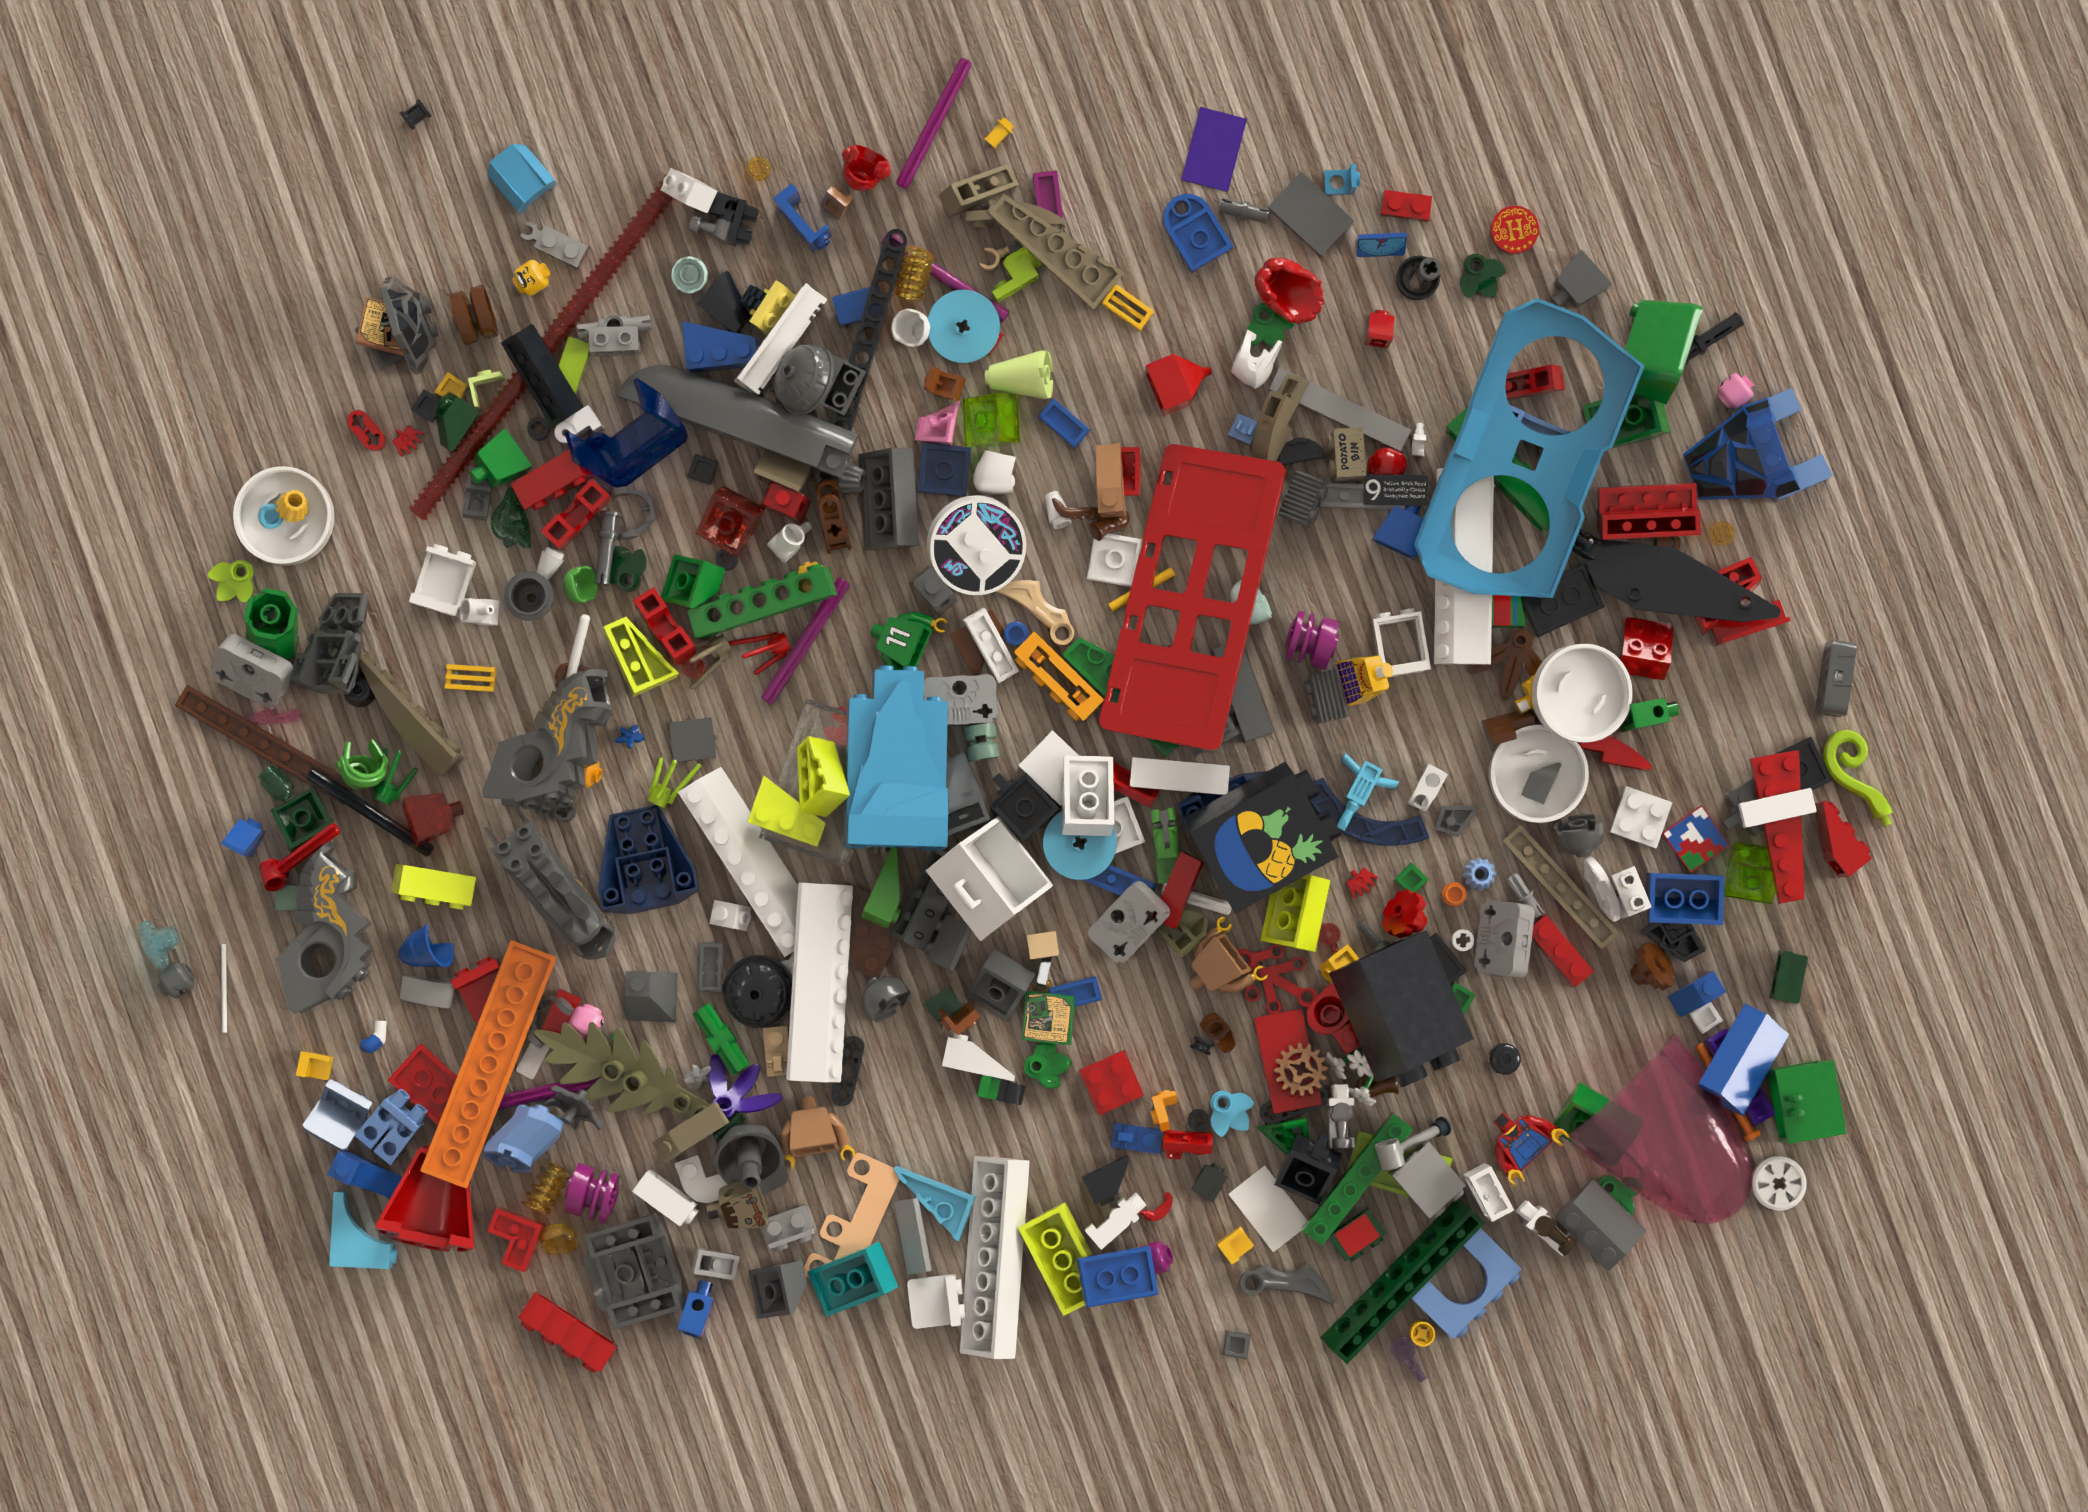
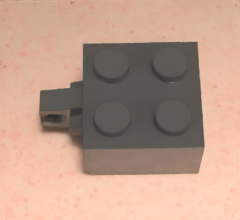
M1753 776L1725 795V798L1732 807L1729 809L1732 815L1721 822L1726 830L1737 824L1740 828L1743 827L1738 804L1757 800ZM1761 824L1747 827L1746 829L1751 836H1756L1763 831V826Z

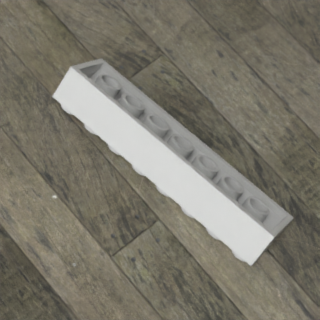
M1443 468L1437 469V481ZM1494 476L1480 479L1470 485L1457 500L1451 518L1452 537L1460 554L1471 565L1491 573L1493 563ZM1435 579L1434 664H1491L1492 595L1473 594Z
M722 767L699 778L678 793L784 957H788L794 953L798 884L761 827L747 823L750 810Z
M798 883L786 1080L841 1082L853 886Z
M974 1156L971 1194L975 1195L976 1199L969 1219L963 1300L966 1319H962L960 1353L991 1359L1015 1358L1024 1243L1018 1227L1025 1224L1029 1161Z

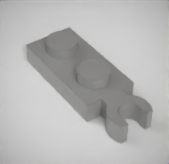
M526 223L529 228L533 229L531 235L521 233L520 236L525 241H536L535 249L579 269L589 249L587 245L545 225L542 231H540L534 223Z

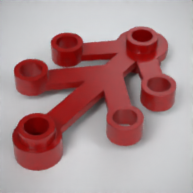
M1278 944L1272 945L1270 949L1252 953L1248 949L1237 950L1241 956L1247 958V965L1252 972L1256 967L1261 966L1256 962L1271 957L1273 959H1280L1284 954L1283 947ZM1274 947H1278L1281 950V954L1277 957L1272 954ZM1294 957L1291 961L1266 968L1263 967L1256 971V974L1261 978L1268 975L1262 981L1267 999L1266 1009L1269 1013L1276 1014L1281 1010V1003L1276 998L1273 984L1296 996L1299 1004L1304 1007H1310L1317 998V993L1314 989L1308 987L1302 989L1278 975L1292 970H1303L1305 961L1302 957ZM1296 959L1302 961V966L1299 969L1293 966V962ZM1252 984L1246 988L1245 998L1250 1002L1257 1001L1260 997V992ZM1250 990H1255L1257 992V996L1255 999H1250L1248 997V992ZM1306 992L1310 993L1312 997L1309 1002H1305L1302 998ZM1271 1002L1278 1004L1276 1011L1270 1010L1269 1005Z

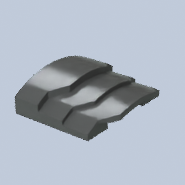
M656 1213L584 1235L588 1251L583 1262L592 1284L597 1307L609 1315L613 1330L684 1308L683 1288L675 1257L666 1232Z

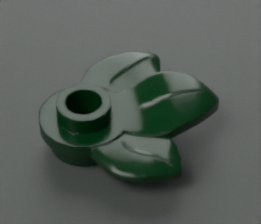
M1471 254L1463 263L1465 273L1460 279V287L1466 298L1472 297L1476 291L1483 296L1494 298L1498 289L1496 278L1506 274V270L1496 259H1485L1480 254ZM1471 263H1478L1479 269L1473 270L1471 268Z
M615 546L609 583L618 584L619 588L625 592L637 590L641 583L640 575L646 569L647 564L644 551L638 549L632 554L624 547ZM629 576L633 579L630 585L627 582Z

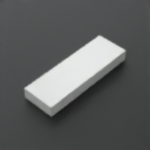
M985 608L963 619L997 683L1019 672Z
M1811 788L1738 804L1744 828L1817 812Z

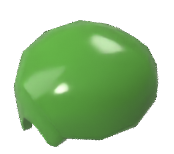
M589 566L572 568L564 576L563 590L567 598L574 603H586L587 601L594 600L598 590V585L594 584L596 575Z

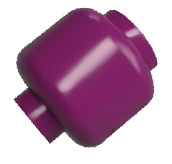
M1160 1241L1144 1245L1150 1246L1155 1276L1169 1271L1173 1263L1170 1247Z

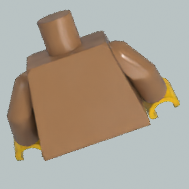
M1220 917L1217 920V927H1212L1207 931V937L1196 946L1194 952L1195 960L1191 965L1197 974L1190 979V983L1198 991L1207 986L1211 992L1217 989L1222 993L1239 992L1254 984L1255 980L1263 981L1268 976L1259 978L1256 975V971L1263 968V966L1256 967L1253 973L1249 974L1251 971L1250 967L1225 935V933L1230 932L1232 924H1229L1227 928L1220 927L1225 917Z
M814 1097L802 1098V1110L791 1113V1119L786 1121L780 1133V1147L783 1150L785 1160L791 1162V1169L795 1165V1157L837 1151L839 1146L842 1147L840 1149V1156L844 1161L843 1152L845 1150H851L854 1158L855 1151L853 1147L848 1145L850 1140L846 1127L834 1113H828L826 1107L816 1108Z

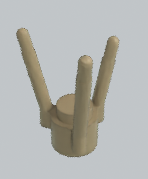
M723 634L718 637L714 635L707 640L694 644L695 649L708 645V649L690 658V663L709 654H712L714 659L716 657L719 658L690 686V689L696 688L723 661L729 658L727 654L732 652V649Z

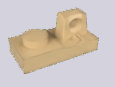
M788 1026L763 1028L767 1077L786 1075L789 1042Z

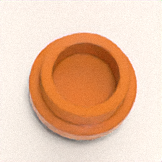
M1448 883L1442 890V899L1449 906H1459L1466 899V889L1460 883Z

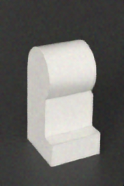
M587 405L558 424L555 429V436L562 444L572 445L577 441L578 436L592 428L597 433L604 427L592 408Z
M1427 763L1408 804L1425 813L1438 794L1448 774Z

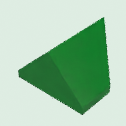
M1305 1117L1256 1127L1285 1155L1297 1134L1309 1139L1308 1125Z

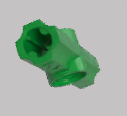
M708 1003L692 1014L699 1027L705 1033V1038L716 1055L719 1054L732 1076L750 1065L744 1052L736 1043L738 1041L726 1023H723L711 1003Z

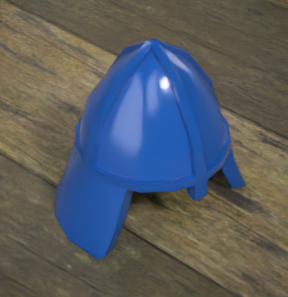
M427 924L407 936L398 949V957L401 961L412 967H449L454 960L455 954L453 943L432 944L427 935L429 933Z

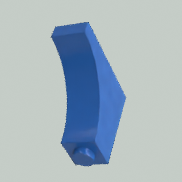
M349 1150L337 1152L327 1173L328 1176L347 1185L361 1187L387 1198H391L403 1177Z

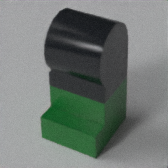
M982 1075L977 1096L1022 1105L1026 1086Z

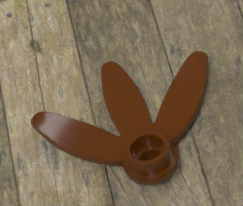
M1516 629L1509 635L1508 643L1491 648V664L1470 665L1468 672L1470 674L1482 672L1508 657L1501 679V697L1508 699L1520 678L1522 661L1530 677L1536 674L1542 661L1530 649L1532 646L1530 633L1524 629ZM1523 637L1525 643L1519 645L1516 642V638Z

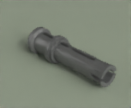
M600 510V515L602 516L601 527L597 531L600 544L594 584L609 586L614 541L619 538L617 527L618 519L621 518L622 513Z

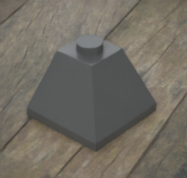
M626 971V1020L676 1022L678 973Z
M802 1260L748 1270L758 1319L794 1314L807 1285Z

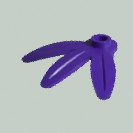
M713 1054L711 1056L709 1083L715 1097L711 1104L717 1102L720 1108H725L721 1110L726 1118H730L735 1112L751 1113L762 1111L774 1106L783 1099V1096L779 1093L763 1094L742 1099L751 1090L760 1072L759 1064H753L737 1078L730 1090L727 1091V1078L723 1063L719 1055Z

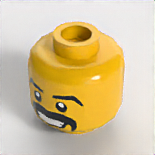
M529 260L515 269V277L512 280L521 294L532 296L549 285L548 276H550V271L544 263L540 264L536 260Z

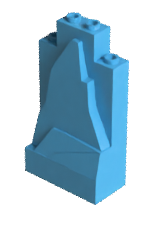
M879 666V670L875 669L873 671L872 699H868L866 694H854L853 698H849L847 701L845 780L850 796L845 800L844 848L896 847L918 848V850L943 851L947 848L948 788H946L948 701H942V697H927V701H923L924 671H918V667L907 666L903 667V670H893V666Z

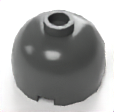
M1579 814L1569 816L1568 820L1570 822L1562 824V820L1557 821L1554 824L1557 843L1564 851L1570 854H1576L1577 857L1589 856L1602 843L1604 829L1602 817L1600 816L1596 819L1595 814Z
M875 976L866 983L867 987L862 996V1007L872 1022L873 1020L875 1023L894 1015L897 1012L895 1008L900 1003L904 1007L910 1000L912 993L897 977L882 976L879 978Z

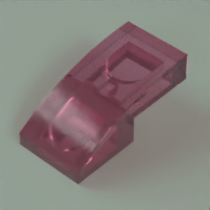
M271 708L247 717L249 722L261 725H282L304 719L299 709H294L277 716L275 710Z

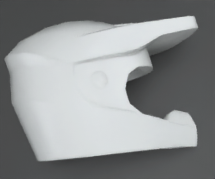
M1247 330L1233 363L1231 373L1244 384L1256 389L1269 378L1275 359L1282 346V341L1278 340L1270 352L1264 349L1259 357H1253L1250 353L1251 341L1256 339V334Z

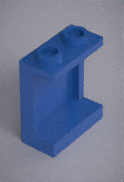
M792 183L773 198L776 209L812 252L816 249L821 251L830 243L831 233L827 225H824L817 232H813L793 208L801 199L798 190Z

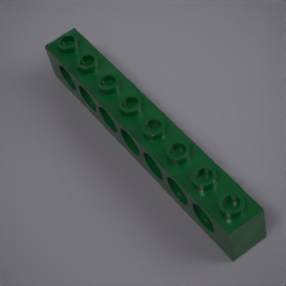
M1460 1198L1452 1202L1320 1338L1339 1358L1348 1364L1485 1223Z

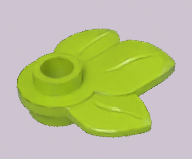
M237 560L232 564L226 562L218 563L207 574L209 578L219 582L217 588L218 601H230L237 596L241 602L246 603L253 594L254 587L251 579L254 575V569L245 560ZM240 568L246 570V574L242 577L238 575Z

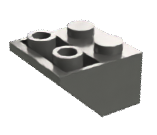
M831 354L834 362L833 380L826 397L820 404L845 416L866 371Z

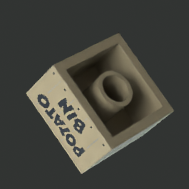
M1363 427L1333 429L1328 439H1326V451L1331 453L1332 459L1328 463L1329 478L1333 477V483L1362 482L1366 477Z

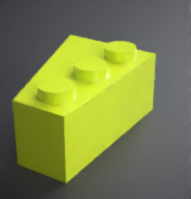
M395 864L391 893L400 894L401 900L415 902L416 897L425 898V904L439 906L440 901L449 902V908L463 910L464 905L471 906L476 877Z

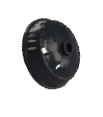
M766 955L745 957L734 964L725 977L723 983L725 1006L729 1013L745 1026L767 1028L776 1025L791 1010L793 977L786 966L775 958ZM752 990L758 991V999H754L751 996Z

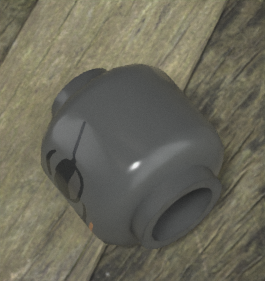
M174 962L159 973L160 983L157 986L165 997L170 995L177 999L194 987L193 980L196 977L186 963Z

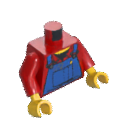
M1502 1112L1493 1120V1123L1502 1131L1495 1138L1497 1142L1494 1147L1496 1161L1508 1177L1513 1188H1516L1513 1182L1515 1178L1519 1177L1525 1182L1521 1171L1543 1152L1553 1140L1559 1146H1563L1558 1141L1559 1136L1566 1135L1569 1138L1568 1133L1563 1129H1558L1544 1118L1532 1115L1525 1117L1519 1115L1512 1121Z

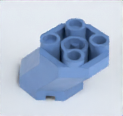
M537 1104L533 1108L519 1105L514 1116L487 1142L484 1149V1158L503 1169L505 1165L512 1166L510 1171L515 1173H530L533 1164L560 1138L564 1122L561 1117L548 1113L549 1109L545 1106Z

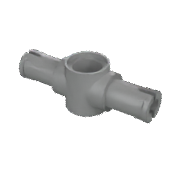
M611 314L605 319H599L598 322L577 324L579 340L589 338V328L609 327L612 322H619L621 326H637L638 331L652 330L650 314L630 318L628 316L620 317Z

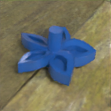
M638 725L632 726L629 730L620 727L622 736L616 738L615 743L626 742V746L631 749L634 742L640 743L645 738L639 733Z

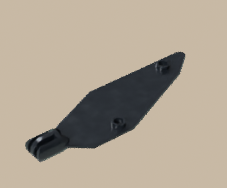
M1581 528L1578 533L1579 536H1577L1574 543L1575 545L1572 548V552L1586 559L1595 586L1636 610L1736 622L1773 619L1779 617L1781 613L1778 606L1676 548L1598 539ZM1747 599L1750 601V604L1744 606L1741 604V601Z

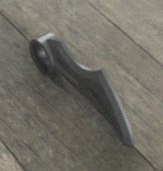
M1267 1264L1255 1270L1246 1271L1239 1280L1241 1290L1250 1296L1261 1293L1263 1289L1303 1293L1331 1305L1335 1303L1324 1281L1308 1264H1304L1293 1272H1280ZM1249 1276H1255L1259 1281L1258 1287L1254 1290H1248L1245 1286V1280Z

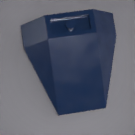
M658 805L611 814L609 816L598 883L602 912L631 915L677 905L699 891L695 868Z

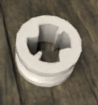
M1457 930L1451 937V943L1456 950L1467 951L1472 948L1474 937L1468 930ZM1461 933L1466 934L1465 937H1469V943H1465L1464 948L1459 947L1460 943H1456V938H1460Z

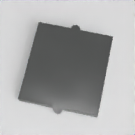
M711 717L669 723L671 737L669 744L672 745L673 760L685 762L716 758L714 742L716 736L713 734Z

